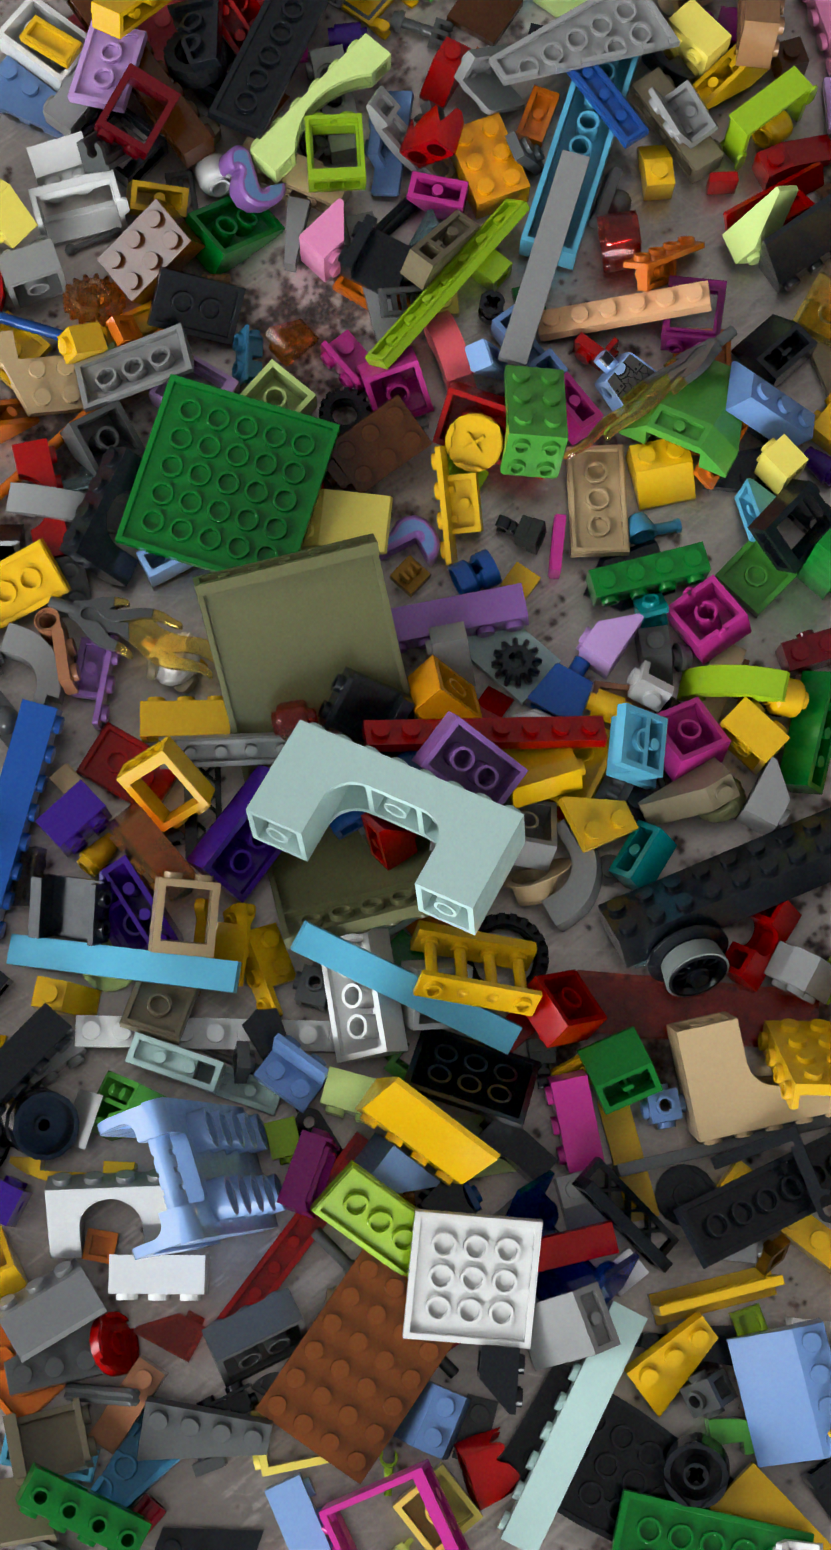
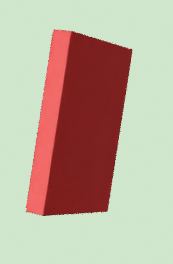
M107 722L77 768L76 773L145 813L116 778L124 763L151 746ZM160 766L141 777L162 803L178 779L170 769H160Z

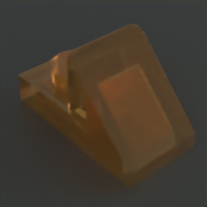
M302 319L269 327L263 335L270 343L269 350L286 367L296 361L320 339Z

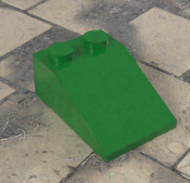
M230 196L188 213L185 222L205 245L195 257L212 277L235 268L285 230V227L269 209L260 213H247L238 208Z

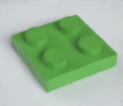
M748 541L721 568L715 577L733 597L757 618L797 577L798 573L778 571L758 542Z

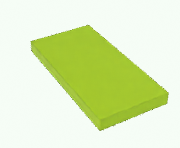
M351 1160L311 1204V1211L394 1272L408 1278L416 1207Z

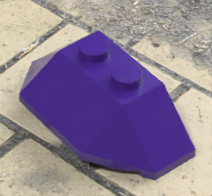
M124 855L101 870L99 874V880L111 882L110 891L113 896L109 908L111 931L108 939L113 946L148 950L154 889L130 858ZM164 907L161 939L184 941L180 930Z

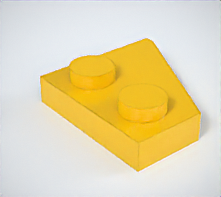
M564 796L558 800L559 806L583 853L632 833L639 828L626 801Z

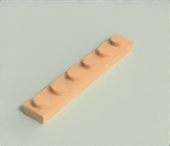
M708 280L544 310L538 327L541 342L576 336L581 332L587 334L712 311Z

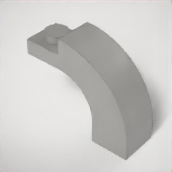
M9 623L0 652L4 658L26 664L35 671L37 688L32 702L53 707V705H50L51 702L63 705L65 691L58 681L54 651L37 633L28 628Z
M564 819L557 823V833L571 856V874L566 884L560 890L542 901L554 924L562 932L578 923L591 910L599 895L602 884V863L597 848L583 853L570 826Z

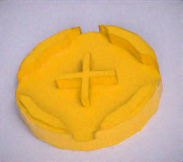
M467 413L458 417L450 425L445 436V449L457 467L468 472H481L490 468L499 460L504 449V435L500 425L492 417L483 413Z

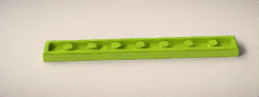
M509 198L503 201L368 352L365 359L369 365L388 370L530 210L526 201Z

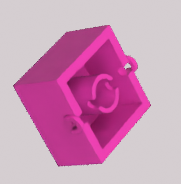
M714 575L694 588L692 586L687 587L681 597L668 605L669 612L666 614L670 626L684 643L690 646L691 651L703 665L752 632L748 614Z

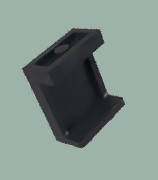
M345 667L342 674L338 673L331 687L333 693L328 701L324 700L321 704L318 717H320V724L325 730L333 728L364 742L363 720L408 719L415 703L411 695ZM380 752V753L383 754V755H385V756H388L390 752Z

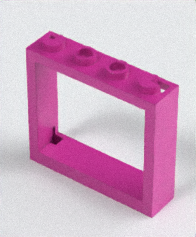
M429 1459L326 1503L318 1512L323 1523L321 1529L326 1535H329L333 1544L332 1550H357L340 1511L413 1479L445 1550L470 1549Z

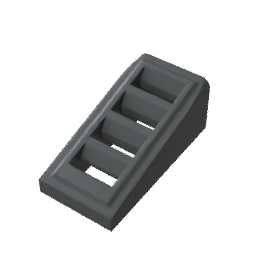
M417 286L377 289L381 318H400L408 309L406 295L409 294L411 305L416 300L415 294H418L419 297L425 289L421 290ZM387 295H391L393 311H388ZM397 295H400L402 310H398Z

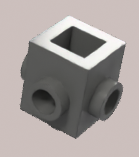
M313 962L312 966L304 964L303 971H297L293 983V989L297 990L294 998L296 1005L326 1013L328 1003L322 966L317 962ZM314 984H320L318 987H312Z
M724 1367L708 1374L705 1369L695 1372L688 1377L690 1382L679 1389L693 1418L705 1414L708 1419L713 1418L724 1412V1406L738 1397Z

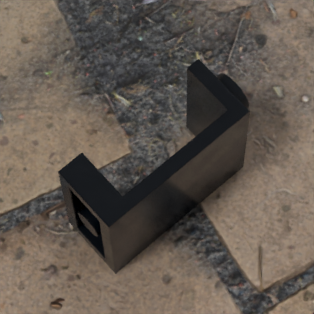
M55 874L31 876L28 937L39 939L47 936H58L86 940L88 946L107 943L111 931V924L109 922V908L113 898L110 891L111 882Z

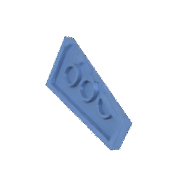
M7 55L0 63V113H8L19 118L20 122L27 125L33 124L57 138L63 137L62 133L46 123L43 113V106L46 100L51 95L55 96L57 92Z

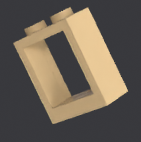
M164 871V877L156 876L148 951L214 958L221 883L213 882L214 876L195 874L194 880L182 879L183 873ZM166 886L210 890L204 943L161 939Z

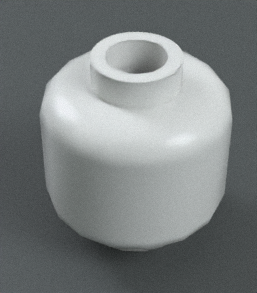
M210 154L199 161L195 167V175L200 188L208 196L222 197L229 193L232 177L230 174L222 176L218 166L222 154Z

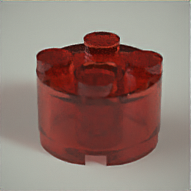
M636 209L596 217L604 273L631 270V268H623V261L633 258V254L640 253L642 250Z

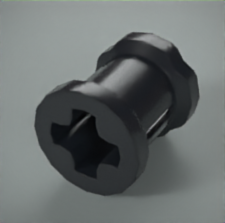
M489 290L481 295L478 316L482 323L491 325L492 320L504 312L505 299L500 292Z

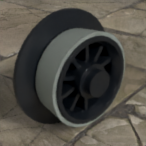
M696 925L674 932L658 943L651 951L647 960L648 972L655 980L665 982L667 991L674 996L691 997L702 994L718 985L729 971L730 964L725 956L729 945L728 937L722 929L712 925Z

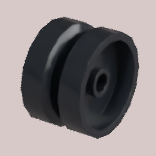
M28 1087L19 1098L15 1099L13 1097L5 1105L6 1111L1 1116L0 1125L3 1137L9 1145L35 1160H51L60 1157L72 1147L78 1136L80 1122L77 1109L68 1098L46 1087Z

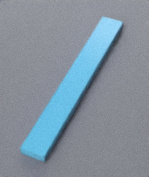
M307 920L302 924L290 947L292 951L507 1055L522 1030L519 1024L486 1008L413 995V989L419 975Z
M11 934L6 962L9 965L235 994H237L242 965L241 962L153 953L148 950L100 944L88 946L84 942L52 938L38 939L19 934Z

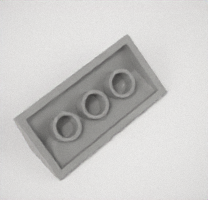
M181 323L74 363L83 409L85 412H89L168 382L170 374L181 377L194 372V357L183 325Z

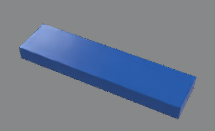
M600 65L566 72L625 149L649 134V128Z

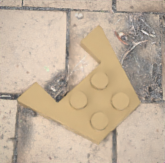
M13 330L0 331V367L4 369L11 381L10 385L28 417L74 413L84 410L74 363L66 364L63 355L18 359Z

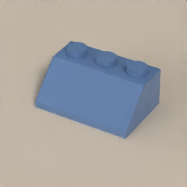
M734 361L731 363L726 402L727 412L769 440L775 438L777 441L785 434L798 446L813 439L814 413L739 362Z

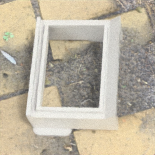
M113 169L28 189L35 219L41 234L36 240L51 238L54 246L102 235L116 227H120L121 230L128 228L125 214L130 212L128 200L126 197L120 196ZM110 185L113 200L47 217L43 215L40 201Z

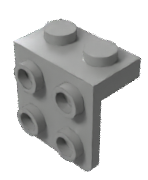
M506 44L468 50L463 55L462 62L454 75L463 91L469 94L478 104L479 109L488 115L520 110L525 105V101L511 85L503 86L489 64V58L507 48Z
M686 80L665 97L654 87L648 90L652 97L648 100L650 106L657 115L660 114L664 119L663 127L671 138H675L679 145L684 143L692 149L719 129L689 80Z

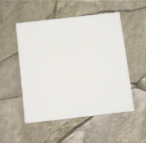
M79 1089L74 1107L77 1109L80 1123L78 1136L72 1146L85 1150L103 1095Z

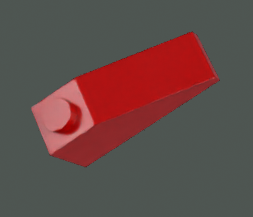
M828 134L781 142L757 152L751 169L762 190L764 191L817 161L823 167L831 164V140Z

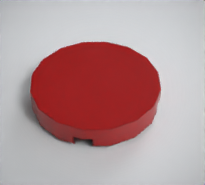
M118 1311L100 1315L94 1320L90 1328L89 1342L92 1356L101 1371L111 1377L128 1374L139 1357L137 1333L134 1328L130 1329L126 1323L129 1322L128 1318Z

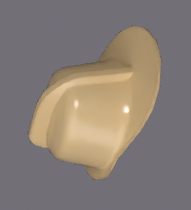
M569 858L553 859L548 871L533 868L515 870L508 874L503 886L512 888L517 903L520 906L541 904L543 900L556 892L557 877L571 867L572 861Z

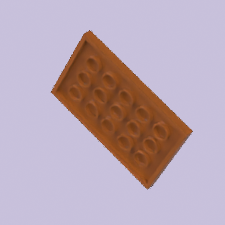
M362 1249L255 1408L261 1415L268 1420H273V1423L359 1484L362 1483L454 1344L453 1342L403 1338L408 1278L394 1272L364 1249Z

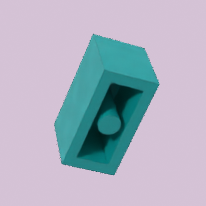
M641 820L637 821L639 828L630 833L608 870L620 883L631 890L656 881L677 847V844L662 828Z

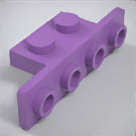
M110 635L112 639L119 641V636ZM81 637L76 661L81 673V680L77 681L79 693L72 694L71 696L96 700L92 725L95 729L101 730L103 722L107 723L109 719L110 705H106L108 694H113L116 677L112 676L114 665H119L121 648H118L116 652L108 651L95 645L89 638Z

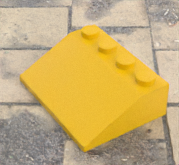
M400 1077L376 1078L355 1108L362 1114L360 1120L373 1129L377 1126L387 1133L385 1138L398 1148L404 1145L412 1152L410 1157L423 1167L429 1164L437 1170L434 1175L449 1186L451 1183L463 1185L497 1161L501 1155Z

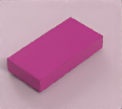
M556 514L553 520L548 576L550 579H559L561 573L566 515Z

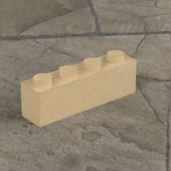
M247 136L242 146L250 151V147L255 139ZM298 152L296 165L278 183H285V196L310 200L311 208L322 213L338 198L344 201L345 206L352 193V190L309 193L307 157L300 155ZM314 158L315 169L328 168L320 160ZM254 166L259 184L266 187L276 185Z

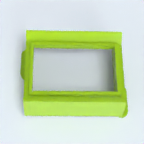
M795 66L729 114V125L725 138L720 144L723 152L735 164V171L739 170L745 163L747 157L746 149L754 132L784 110L796 122L800 121L806 105L814 100L819 87L817 85L813 86Z

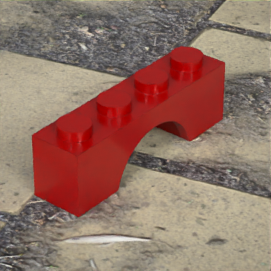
M47 438L12 444L14 460L20 480L29 481L35 485L64 489L61 475L54 474L52 464L58 463L55 447L48 446ZM44 518L37 527L30 531L32 542L34 543L43 538L54 558L67 556L59 551L63 542V536L67 531L65 521Z

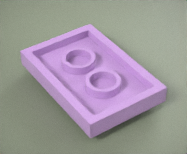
M91 20L67 96L69 102L104 109L128 65L132 63L139 68L148 39L146 31L134 29L122 39H118L93 28ZM127 84L112 111L125 113L133 86Z

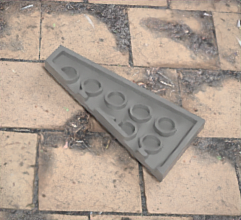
M587 0L491 56L489 64L503 86L679 47L680 40L653 0Z

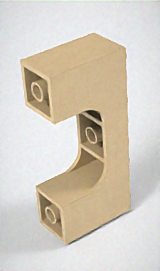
M722 1011L666 1024L680 1094L684 1095L686 1103L685 1117L688 1131L700 1143L704 1142L705 1145L718 1144L723 1141L722 1137L734 1135L735 1138H744L753 1135V1130L764 1128L765 1131L779 1130L783 1128V1123L795 1121V1124H805L812 1122L814 1116L825 1114V1117H831V1096L800 1095L798 1109H790L786 1100L782 1099L778 1083L774 1082L773 1075L756 1076L752 1074L747 1064L738 1018L728 1012Z

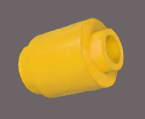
M599 688L597 694L591 692L585 709L591 711L589 716H603L604 722L611 724V717L617 716V705L622 703L632 705V703L625 701V697Z

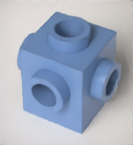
M668 1083L661 1084L662 1091L640 1101L643 1120L647 1119L648 1126L657 1124L658 1130L676 1127V1121L683 1118L682 1112H686L684 1095L678 1094L677 1087L669 1089ZM661 1100L669 1102L670 1109L668 1111L660 1109L659 1104Z

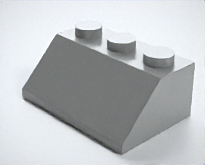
M76 1258L59 1263L52 1272L43 1277L32 1279L25 1288L0 1299V1324L22 1363L107 1312Z

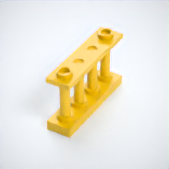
M418 921L410 940V950L424 953L425 970L422 969L413 989V995L533 1016L542 998V991L527 989L525 971H528L537 952L536 942L480 931L473 935L457 927ZM437 955L454 958L455 975L438 972ZM467 961L483 963L485 981L468 978ZM496 966L513 969L514 986L498 983Z

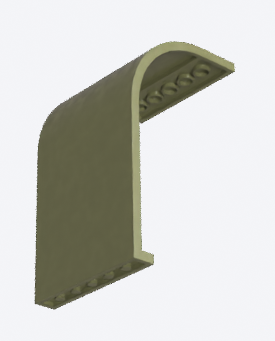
M373 533L192 577L232 734L290 732L294 730L299 720L307 723L315 722L321 725L320 717H318L320 706L324 700H329L333 693L331 690L332 683L338 673H343L345 667L410 695L379 558L378 542ZM413 709L408 719H415ZM342 733L343 735L348 736L353 742L364 746L363 741H360L354 737ZM390 752L388 757L393 758L402 753ZM273 764L263 765V766H266V767H268V768H271V766H272ZM258 765L241 766L244 782H246ZM329 825L308 862L282 851L267 870L286 950L291 949L290 947L305 920L341 937L351 933L363 934L370 931L371 928L382 925L394 926L402 920L414 917H428L429 915L418 910L415 882L432 853L429 850L430 840L417 834L415 842L418 852L390 871L371 854L369 844H366L358 830L339 841Z

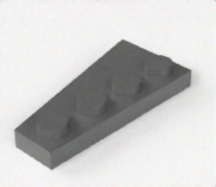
M148 1396L145 1401L137 1461L267 1455L273 1420Z

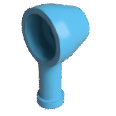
M644 512L632 514L628 518L629 542L633 545L652 540L657 535L682 532V524L679 518L654 524Z

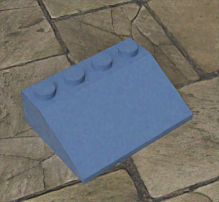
M820 1318L727 1339L758 1468L830 1458L831 1438L827 1433L831 1429V1350L824 1322Z

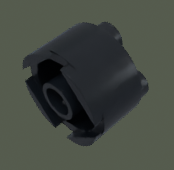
M694 1432L679 1438L670 1447L664 1466V1481L668 1493L676 1502L686 1507L707 1508L716 1504L726 1492L730 1474V1462L725 1449L717 1440L701 1432ZM692 1467L703 1469L702 1474L700 1472L691 1473Z

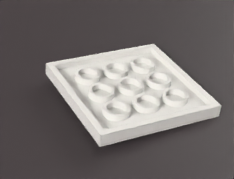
M415 1208L403 1338L530 1349L543 1226L542 1219Z

